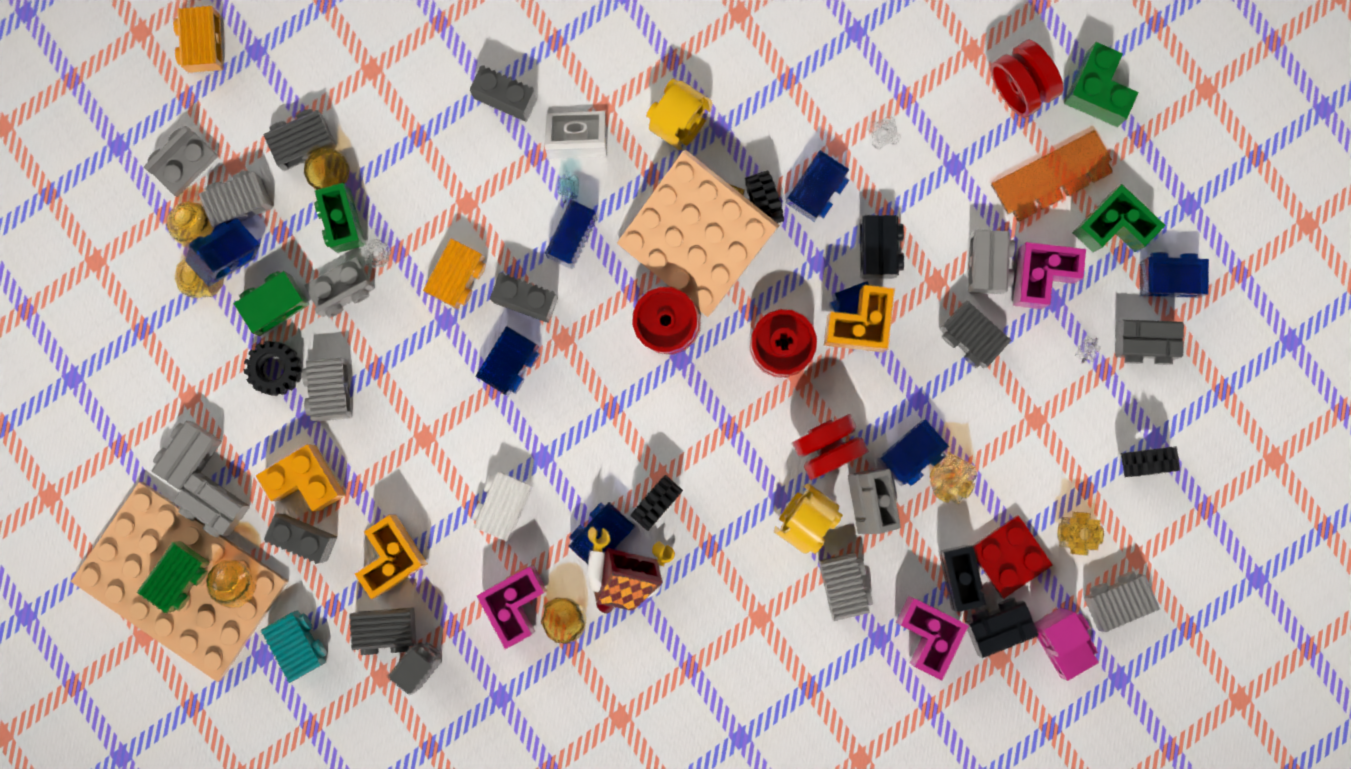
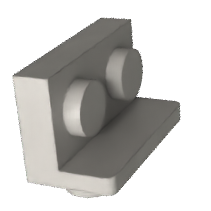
M187 126L175 130L170 135L169 142L162 149L154 151L148 157V163L144 166L149 173L154 175L176 197L218 157Z
M357 257L350 259L304 285L316 306L314 308L316 313L322 317L327 315L328 318L341 313L344 310L343 306L352 301L355 304L365 300L370 296L368 292L375 289Z

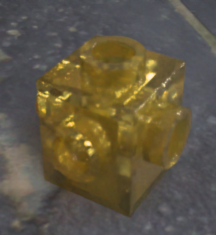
M948 452L942 463H937L933 467L929 478L931 479L930 484L934 491L933 494L945 503H949L951 500L959 505L963 498L967 499L973 492L975 487L974 480L978 475L974 465Z
M1072 512V518L1061 517V523L1058 524L1057 539L1060 541L1059 547L1070 548V554L1088 555L1089 550H1099V544H1102L1104 539L1103 526H1100V520L1091 519V513ZM1083 528H1084V540L1080 537V531H1081Z

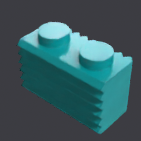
M298 610L261 629L264 639L289 683L327 663L324 658L327 655L324 645L320 640H314L309 631L313 628L309 618L304 613L300 614Z

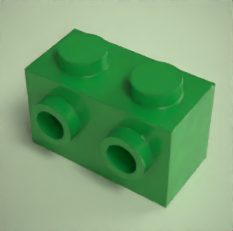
M339 183L315 190L317 201L314 202V206L319 219L323 221L325 229L322 230V236L326 246L337 253L365 246L366 243L351 189L344 183Z
M277 271L270 274L264 279L265 283L256 289L252 287L243 291L239 295L240 299L233 303L252 334L262 336L310 305L292 275L285 271L281 273Z

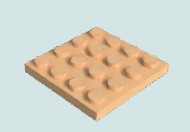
M684 150L618 240L617 244L667 285L684 292L696 304L698 310L709 317L780 225L690 152Z

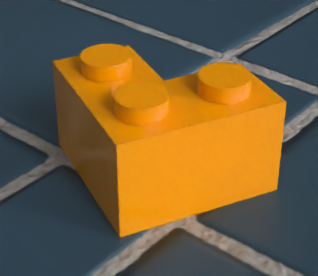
M864 285L860 289L857 315L830 312L826 319L823 346L883 353L888 350L895 288Z
M306 444L255 475L270 501H281L300 490L311 511H321L346 496L316 445Z
M396 514L388 515L364 531L380 557L355 573V576L370 599H374L428 565Z

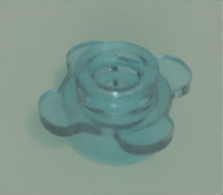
M566 171L562 178H558L557 193L559 196H562L563 203H567V200L577 199L579 192L578 176L570 175V171Z

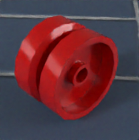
M1030 39L1013 48L1012 56L1005 54L990 65L991 77L1001 97L1017 115L1023 118L1029 117L1041 108L1042 102L1049 103L1063 93V81L1053 60L1038 43Z
M658 287L648 291L638 300L633 310L632 325L636 337L644 346L660 354L674 355L686 351L695 343L701 330V316L696 304L684 292L673 287ZM665 315L671 318V323L668 326L661 324L664 322L662 318Z
M778 309L767 313L757 322L750 337V353L753 362L762 372L772 377L788 378L799 374L812 361L817 350V336L813 325L804 315L793 310ZM779 340L787 342L788 347L786 350H781V346L777 347Z
M851 414L834 422L831 419L807 431V435L791 442L798 456L804 457L817 451L819 456L807 461L804 465L810 480L820 477L869 452L861 437L853 438L845 443L842 440L843 437L853 433L857 428Z

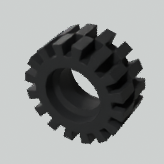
M767 170L745 177V185L750 202L776 223L784 222L781 201L779 200L778 191H776V186L770 172Z
M265 341L263 345L257 344L254 351H249V360L245 359L244 364H247L244 374L248 375L246 379L248 384H252V388L256 391L272 396L287 394L288 390H293L295 388L294 384L296 382L299 383L301 380L299 373H302L303 369L300 367L302 361L301 358L297 357L298 353L291 349L290 346L276 341ZM272 357H278L284 364L283 374L275 380H269L263 373L264 363Z
M1177 446L1121 453L1124 477L1180 471Z
M664 475L630 516L649 531L682 493L683 489L668 476Z

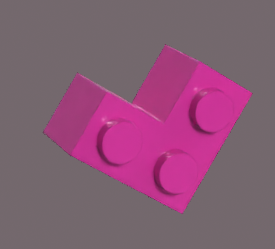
M1030 242L1020 246L1018 249L1013 306L1044 309L1051 303L1053 281L1075 284L1083 279L1086 249Z
M534 565L476 595L504 649L535 633L522 605L547 592V589Z
M908 596L896 623L922 636L910 664L943 680L969 625Z
M1060 607L1034 623L1039 634L1037 639L1060 678L1069 681L1099 663L1095 657L1098 651L1087 632L1090 626L1081 613L1076 614L1074 611Z

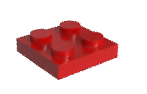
M1016 515L973 545L977 563L1003 599L1053 566L1019 515Z

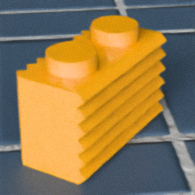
M209 5L178 8V18L173 20L174 32L176 36H179L180 47L175 48V58L178 65H181L188 73L223 70L219 12Z
M450 238L423 291L458 310L461 304L465 306L469 301L473 291L469 288L474 278L479 280L486 268V264L483 263L485 257L481 253Z

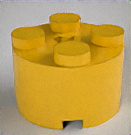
M673 78L666 85L664 96L660 102H654L646 114V117L650 119L649 130L680 151L682 150L681 144L683 143L688 146L704 126L706 120L702 116L705 109L709 112L711 111L712 100L684 81H677Z
M808 483L803 486L807 491L803 495L797 492L779 517L783 524L780 529L775 526L774 533L802 553L806 554L811 551L816 554L825 542L823 536L829 528L834 529L838 525L843 514L838 511L839 504Z

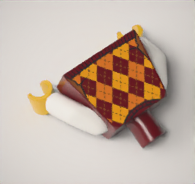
M594 527L589 529L588 538L594 544V548L589 554L588 581L590 589L594 591L596 606L599 611L609 614L614 607L631 611L636 609L644 600L659 592L667 569L664 565L672 561L675 556L672 547L669 545L665 547L660 541L656 542L652 547V553L657 559L610 548L602 552L603 547L607 546L610 541L608 532L603 528L601 538L596 539V529Z

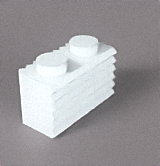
M497 472L496 477L491 475L484 488V492L488 493L484 504L478 503L472 519L476 521L474 528L504 541H510L533 486L502 472Z

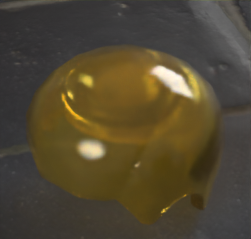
M319 148L312 151L305 160L303 173L307 183L315 190L339 183L345 184L349 179L350 166L345 156L337 150Z
M186 201L177 204L167 216L166 226L171 237L183 247L197 249L205 246L214 236L215 228L211 226L205 209L200 203Z
M192 254L184 257L176 265L174 278L177 289L182 294L191 298L213 297L223 286L225 273L221 263L213 257L203 254Z
M236 560L221 561L211 568L206 578L207 591L210 597L217 604L227 608L242 607L251 600L256 590L251 570Z
M556 597L543 606L544 614L540 622L545 629L547 637L555 643L570 644L582 636L586 627L587 617L583 607L571 598Z

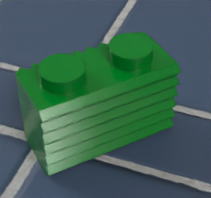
M181 541L172 542L137 593L164 613L174 612L175 610L180 611L190 598L188 592L192 586H198L206 577L208 571L205 569L209 565V561Z

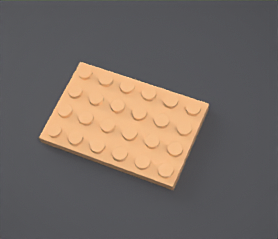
M139 482L71 582L200 671L219 682L223 679L280 595L288 580L225 537L220 535L217 538L210 535L203 529L205 525L197 518L194 521L187 519L178 512L181 507L144 482ZM181 541L209 561V565L205 569L208 573L198 586H192L188 592L190 598L180 611L175 610L174 612L164 613L139 595L137 591L172 542Z

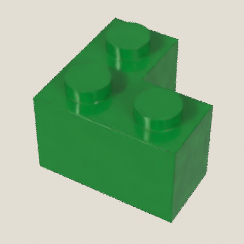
M1095 42L1086 52L1064 104L1115 127L1121 125L1128 118L1139 93L1112 81L1123 53Z
M1121 184L1072 233L1093 253L1103 248L1115 234L1134 252H1137L1146 247L1166 225Z

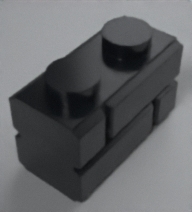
M865 215L861 217L860 278L893 279L899 275V271L904 270V253H899L898 242L904 239L903 224H898L897 215Z
M962 545L938 551L951 609L961 612L987 606L985 595L981 592L983 586L973 545Z
M1010 598L998 603L999 609L989 613L987 609H982L970 614L971 620L966 621L965 624L969 625L967 631L979 657L985 658L1039 636L1028 606L1024 601L1019 600L1016 602L1015 598Z

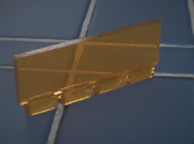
M1093 130L993 182L991 186L1007 214L1013 213L1016 220L1020 222L1038 212L1034 201L1043 210L1064 199L1060 190L1061 187L1064 193L1070 196L1089 186L1086 174L1093 183L1112 174L1113 170L1109 164L1112 158L1096 131Z

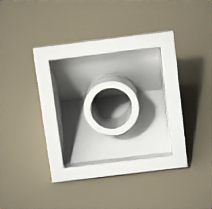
M605 111L547 113L545 151L548 158L607 157Z

